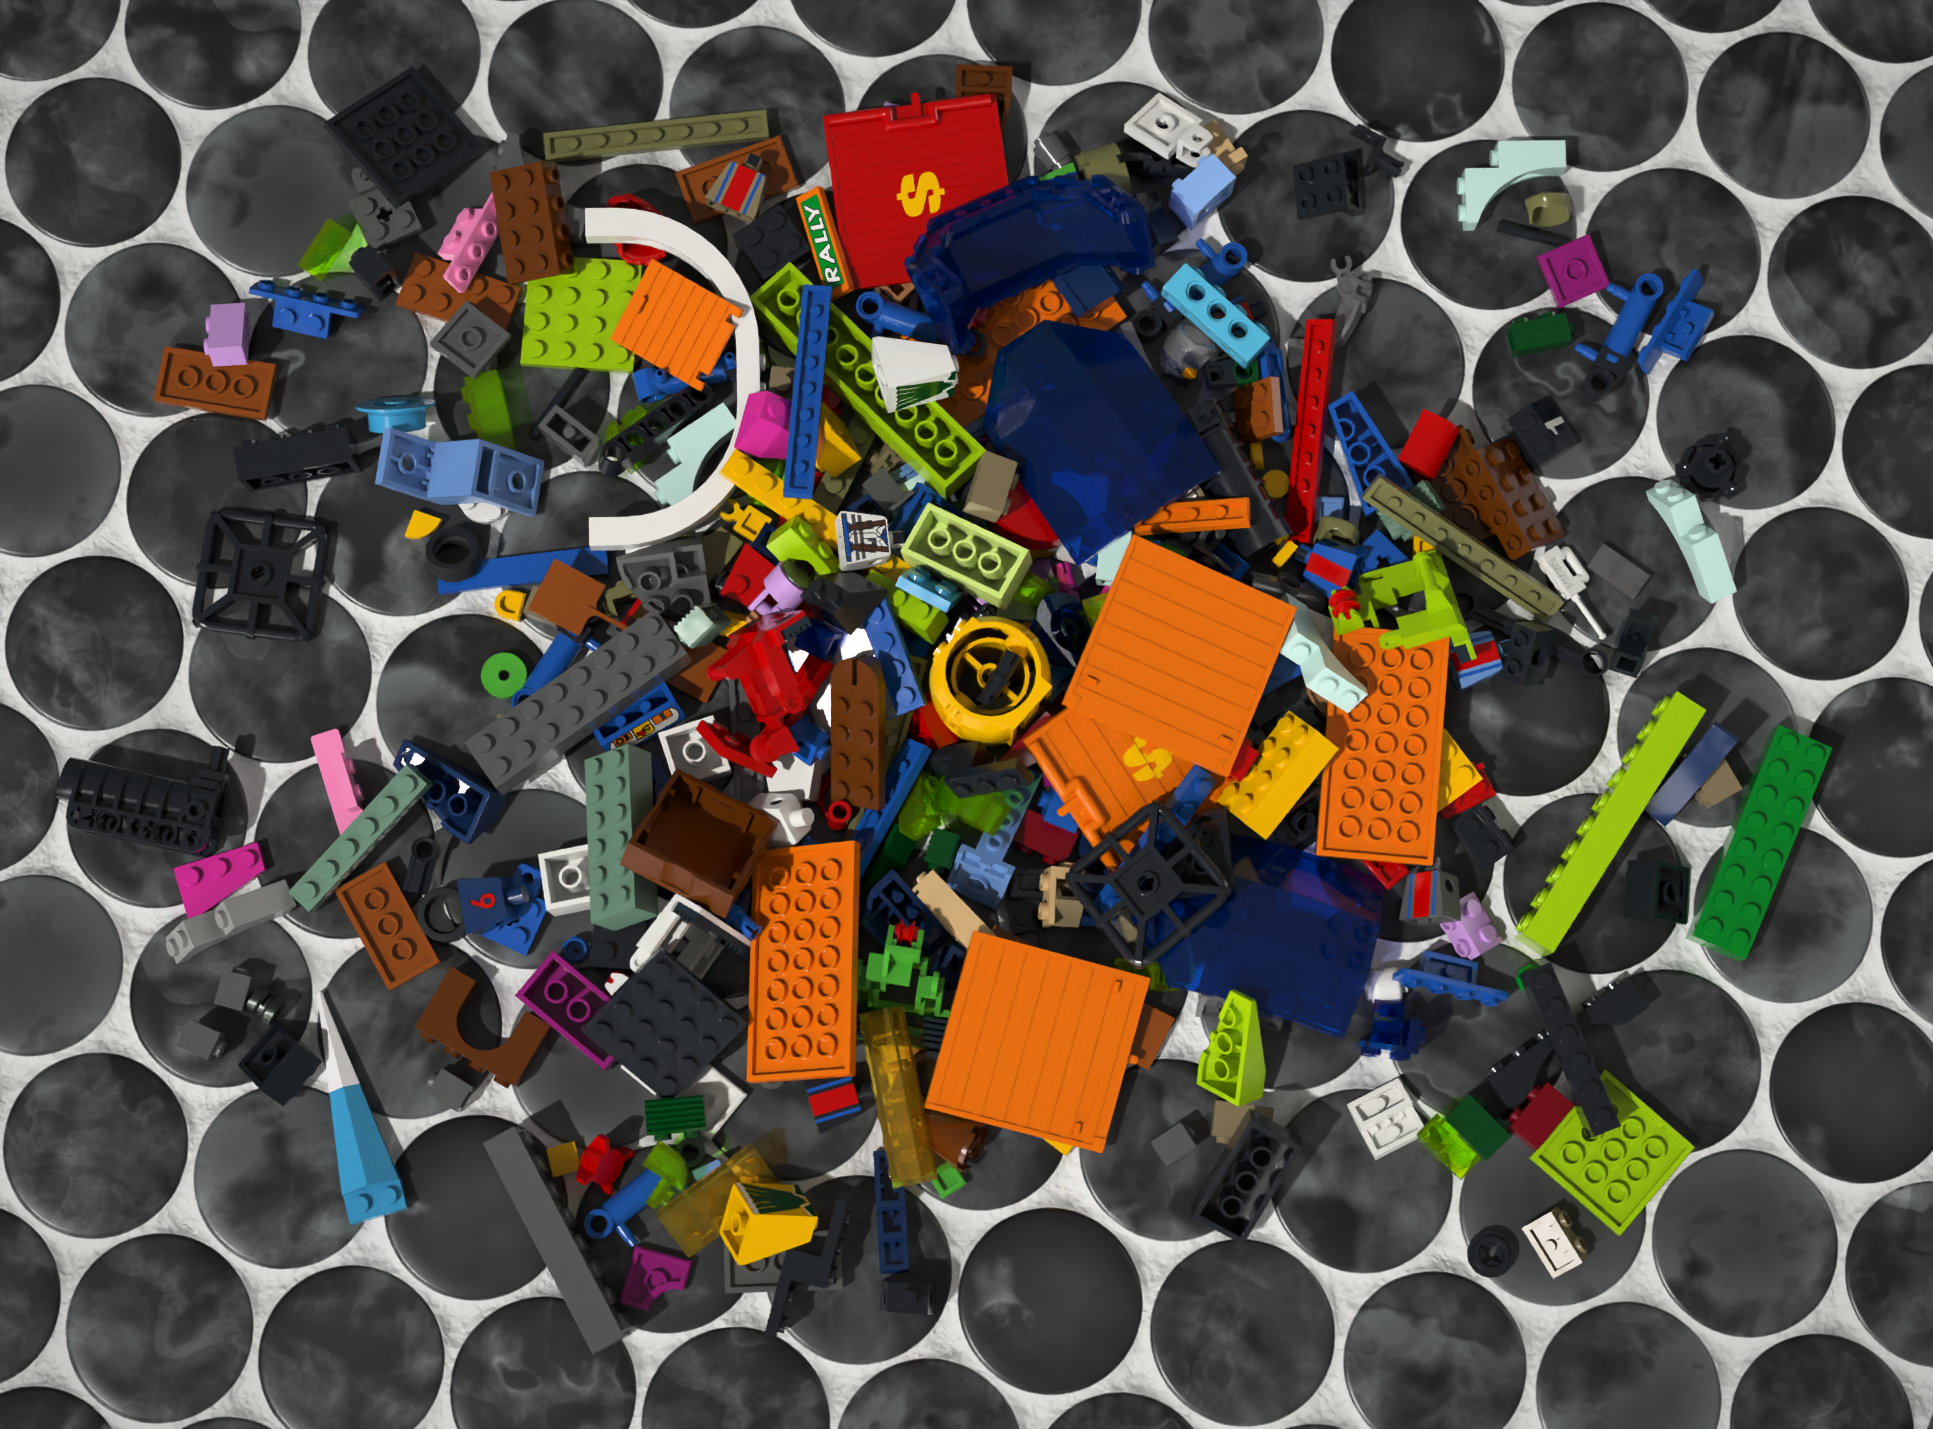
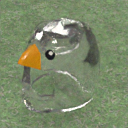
M1180 322L1164 339L1159 356L1160 365L1166 374L1170 373L1179 379L1196 378L1197 370L1213 356L1217 349L1213 341L1200 329L1187 322Z

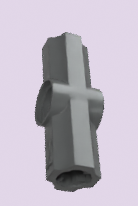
M1251 571L1250 573L1246 572L1242 578L1243 584L1277 599L1288 593L1305 604L1308 609L1315 612L1322 611L1326 604V596L1309 584L1300 583L1296 577L1288 573H1280L1278 577Z

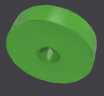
M498 653L491 656L485 662L481 671L483 686L492 696L498 699H512L513 695L522 688L528 679V671L525 664L520 658L511 653ZM504 671L510 674L506 681L500 680V674Z

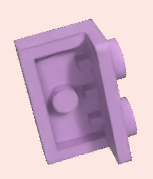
M1474 892L1460 899L1461 921L1440 923L1441 928L1445 931L1461 959L1471 961L1503 942Z

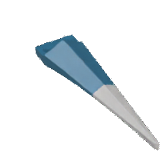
M318 991L317 996L341 1193L344 1198L349 1222L351 1225H356L409 1209L402 1180L359 1083L323 993Z

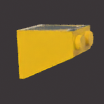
M734 1182L719 1234L738 1265H746L810 1242L813 1231L818 1226V1216L798 1185Z

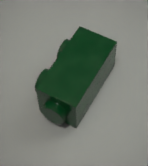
M1556 311L1541 314L1539 319L1529 320V317L1512 321L1513 324L1506 331L1512 358L1567 347L1572 341V337H1574V328L1571 320L1567 321L1566 313L1557 314Z

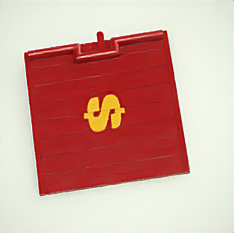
M914 92L911 94L912 105L891 108L880 107L823 116L839 239L855 290L936 280L939 277L951 278L1020 268L995 94L988 93L934 100L920 104L919 94Z

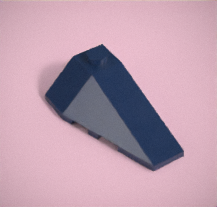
M408 739L403 740L393 763L398 772L406 764H414L434 783L422 796L426 801L425 805L441 819L442 822L440 824L446 831L467 844H472L499 817L509 794L507 792L502 795L489 779Z

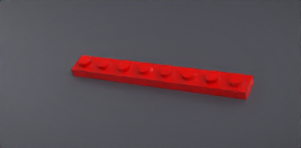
M1306 319L1286 509V520L1294 535L1285 543L1292 541L1294 544H1313L1315 536L1337 321L1333 319Z

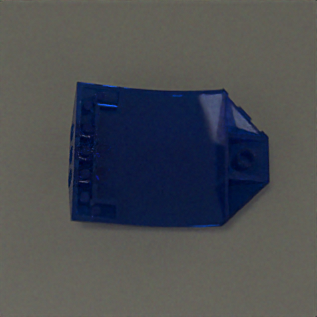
M1045 319L997 351L982 430L1002 457L1018 462L1015 473L1019 474V482L1077 567L1222 471L1166 388L1124 334Z
M1231 834L1236 890L1231 892V896H1228L1226 902L1217 911L1191 931L1192 935L1190 937L1181 939L1155 961L1158 962L1166 977L1164 980L1168 988L1192 991L1224 1000L1227 999L1230 990L1235 989L1256 1000L1258 1010L1285 1018L1342 1040L1345 1037L1368 979L1382 922L1383 885L1376 877L1326 858L1278 843ZM1146 879L1142 887H1140L1142 891L1146 890ZM1209 894L1173 901L1170 906L1179 918L1185 922L1216 895ZM1161 911L1148 922L1146 947L1149 951L1177 928L1164 911ZM1131 912L1130 917L1136 926L1138 925V920Z

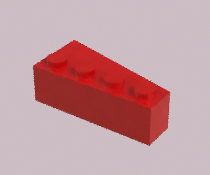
M745 543L720 594L727 602L751 612L747 607L765 588L764 578L775 566ZM770 594L764 598L772 608L778 603ZM804 601L794 610H804L811 625H815V622L823 621L813 613Z

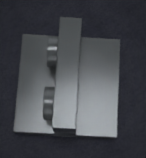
M465 301L431 340L430 346L475 380L485 368L492 372L497 367V354L511 339V335L469 302Z

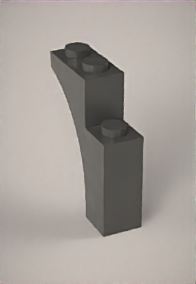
M508 132L506 140H501L498 149L500 160L498 166H493L492 171L526 165L522 141L518 134ZM565 203L566 223L570 230L569 241L584 245L586 240L585 209Z

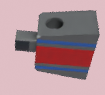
M1433 856V866H1425L1424 872L1409 874L1399 920L1416 926L1461 921L1458 878L1455 875L1442 871V858Z

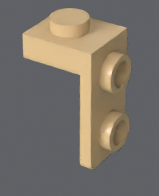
M1216 120L1204 125L1203 128L1208 130L1213 137L1212 142L1207 145L1210 155L1213 153L1234 175L1243 171L1248 157L1242 147L1237 150L1234 148Z
M1059 863V867L1050 866L1041 874L1039 888L1040 891H1043V902L1039 904L1038 918L1042 920V927L1048 928L1054 925L1056 881H1066L1065 873L1069 872L1074 863Z

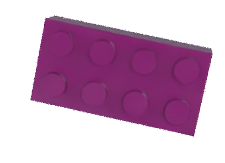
M552 950L515 996L603 1070L608 1072L617 1060L581 1031V1027L610 997Z

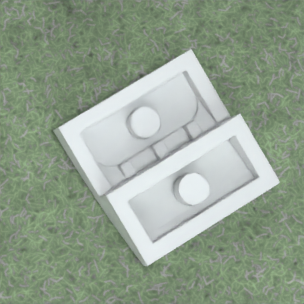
M1399 1078L1347 1104L1375 1160L1427 1134V1130L1415 1111L1413 1102Z

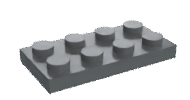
M828 1230L813 1231L810 1242L791 1249L822 1256ZM724 1242L725 1294L776 1292L786 1250L746 1265H738ZM842 1253L841 1255L835 1254L832 1265L837 1267L833 1284L828 1283L826 1289L793 1280L791 1286L796 1287L795 1291L843 1289Z

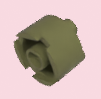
M1110 142L1075 155L1078 170L1083 171L1084 180H1081L1085 196L1090 197L1093 206H1100L1130 196L1131 183L1125 162L1121 163L1120 159L1116 157L1121 152L1115 142Z

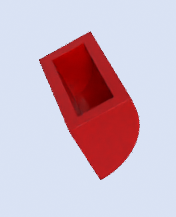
M1423 409L1398 460L1405 468L1435 480L1460 429L1445 418Z

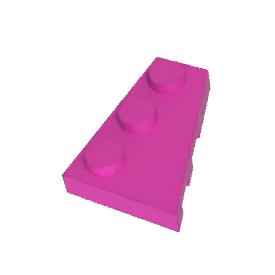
M257 842L173 868L188 919L214 909L224 899L234 892L241 890L267 871L260 845Z

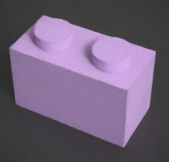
M245 303L211 305L210 316L206 317L205 320L208 338H204L205 355H210L213 367L246 365L248 362L250 318Z

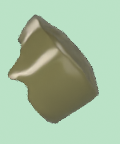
M1546 191L1535 194L1525 200L1529 223H1533L1537 227L1556 226L1566 223L1570 218V195L1568 193Z
M1328 515L1322 516L1319 519L1313 544L1315 545L1316 542L1324 538H1329L1356 546L1361 534L1357 527L1349 521Z

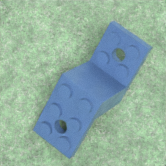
M384 428L375 484L439 505L488 503L525 516H536L545 461L481 439L433 442L394 428ZM404 456L409 462L407 470L404 469L402 464ZM514 475L518 479V485L516 489L514 488L512 483V478Z

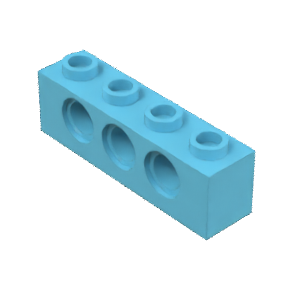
M1185 263L1163 286L1161 295L1246 369L1268 345L1270 340L1269 332L1259 322L1254 324L1246 317L1248 315L1247 312L1239 304L1235 303L1233 305L1225 298V292L1219 286H1211L1204 279L1205 275L1200 269L1195 266L1190 267ZM1197 290L1203 294L1204 298L1196 301L1190 298L1189 293ZM1220 309L1225 317L1214 319L1210 315V311ZM1233 328H1241L1245 331L1246 336L1236 338L1232 335L1231 330Z

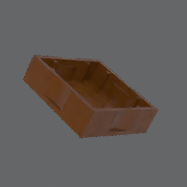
M676 768L659 794L655 807L643 818L628 841L620 865L726 918L772 843L780 820L745 802L730 798L713 786Z

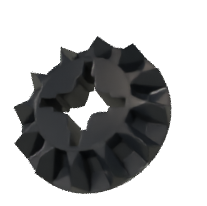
M1482 1231L1474 1236L1467 1248L1468 1263L1474 1272L1488 1278L1499 1277L1505 1274L1513 1263V1246L1510 1240L1498 1231ZM1498 1244L1494 1254L1500 1262L1489 1259L1482 1264L1486 1254L1480 1246L1491 1249Z

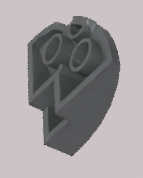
M702 536L666 542L616 557L620 575L627 589L633 591L641 600L642 606L649 612L655 608L661 617L664 616L678 623V621H682L683 617H686L687 613H690V610L694 609V606L712 603Z

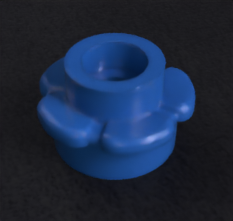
M572 936L563 943L562 952L564 953V959L568 963L582 964L588 959V953L591 950L590 944L584 941L582 937ZM574 948H578L579 952L574 953Z

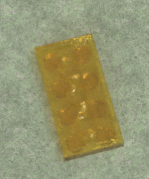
M751 1143L655 1212L657 1218L688 1258L720 1236V1227L734 1182L781 1184Z

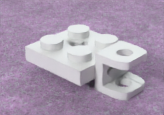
M1160 93L1154 96L1124 125V132L1167 160L1176 153L1177 159L1191 167L1197 168L1199 166L1197 161L1205 155L1207 158L1210 156V150L1207 145L1212 142L1213 137L1208 130L1202 127L1203 120ZM1165 124L1168 125V128H1166V129H1162V128H1159V127H1158V125H1160V126H1164ZM1196 152L1199 153L1201 156L1193 157L1191 156V153Z

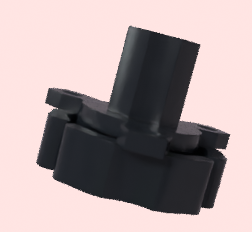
M1722 432L1716 439H1699L1693 447H1687L1682 453L1678 464L1674 465L1675 477L1681 478V486L1694 495L1699 489L1691 483L1690 477L1701 487L1718 489V491L1713 493L1702 492L1699 495V499L1702 502L1716 501L1721 496L1730 500L1738 494L1736 485L1740 480L1742 470L1736 468L1733 471V468L1740 463L1741 458L1734 448L1730 446L1732 437ZM1700 449L1693 456L1691 463H1688V457L1693 450Z

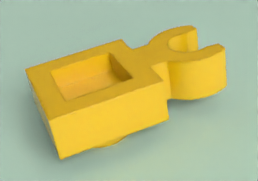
M729 498L727 503L734 507V512L726 514L720 511V517L727 522H737L733 530L753 543L761 541L760 538H763L773 520L750 505L743 511L740 509L737 501Z

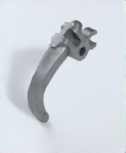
M1345 256L1346 267L1344 269L1337 268L1335 259H1331L1330 268L1336 274L1337 279L1336 295L1341 299L1334 318L1337 321L1334 353L1345 345L1358 324L1361 315L1365 314L1374 286L1371 284L1372 278L1368 274L1362 273L1358 279L1351 276L1352 260L1349 256ZM1291 338L1287 346L1290 349L1303 353L1304 339Z

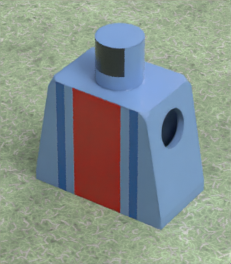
M1491 631L1468 633L1477 659L1460 664L1450 637L1448 664L1458 693L1498 674L1503 669L1501 659L1506 657L1510 639L1495 643Z

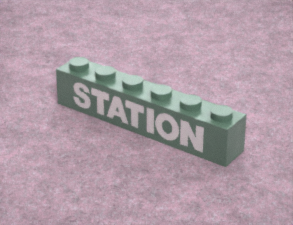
M406 764L288 893L308 912L317 911L335 892L334 890L348 878L434 783L414 764Z

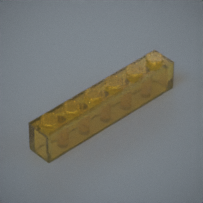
M904 1006L889 1007L859 1014L860 1031L863 1035L866 1049L865 1057L869 1064L872 1079L871 1088L875 1094L877 1118L881 1125L883 1147L886 1151L889 1165L888 1174L892 1180L893 1188L937 1180L938 1177Z

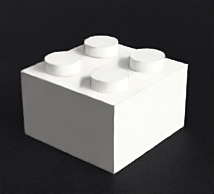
M713 715L659 732L658 735L671 775L678 768L707 783L733 774L729 760L719 756L696 730L701 720L713 724L716 721Z
M588 844L538 854L546 910L553 916L589 910Z

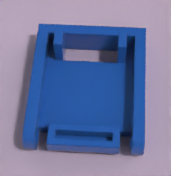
M917 482L913 488L915 493L904 502L888 531H903L906 542L922 514L924 506L930 503L931 500L944 508L945 511L960 518H963L965 514L947 500L945 501L928 486Z

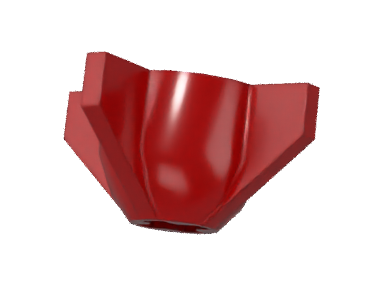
M599 1134L581 1154L576 1176L577 1182L585 1186L594 1181L603 1192L612 1195L614 1193L613 1182L620 1175L624 1161L635 1155L634 1150L627 1146L613 1148L609 1146V1138Z

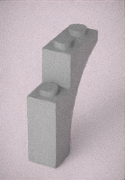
M284 879L224 900L212 911L183 920L166 937V948L169 955L174 957L177 964L185 962L229 937L288 914L297 905L294 898L288 893L290 889L286 880Z

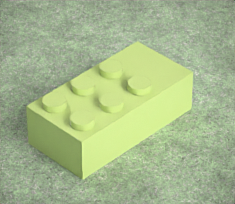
M927 503L900 551L907 564L915 568L917 566L924 567L932 572V576L940 580H948L957 585L959 589L1005 611L1033 562L1028 549L931 503Z

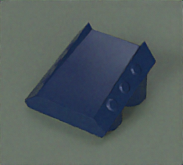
M1097 248L1084 252L1055 270L1049 276L1058 293H1061L1069 304V310L1072 315L1078 318L1094 315L1115 302L1126 290L1124 284Z

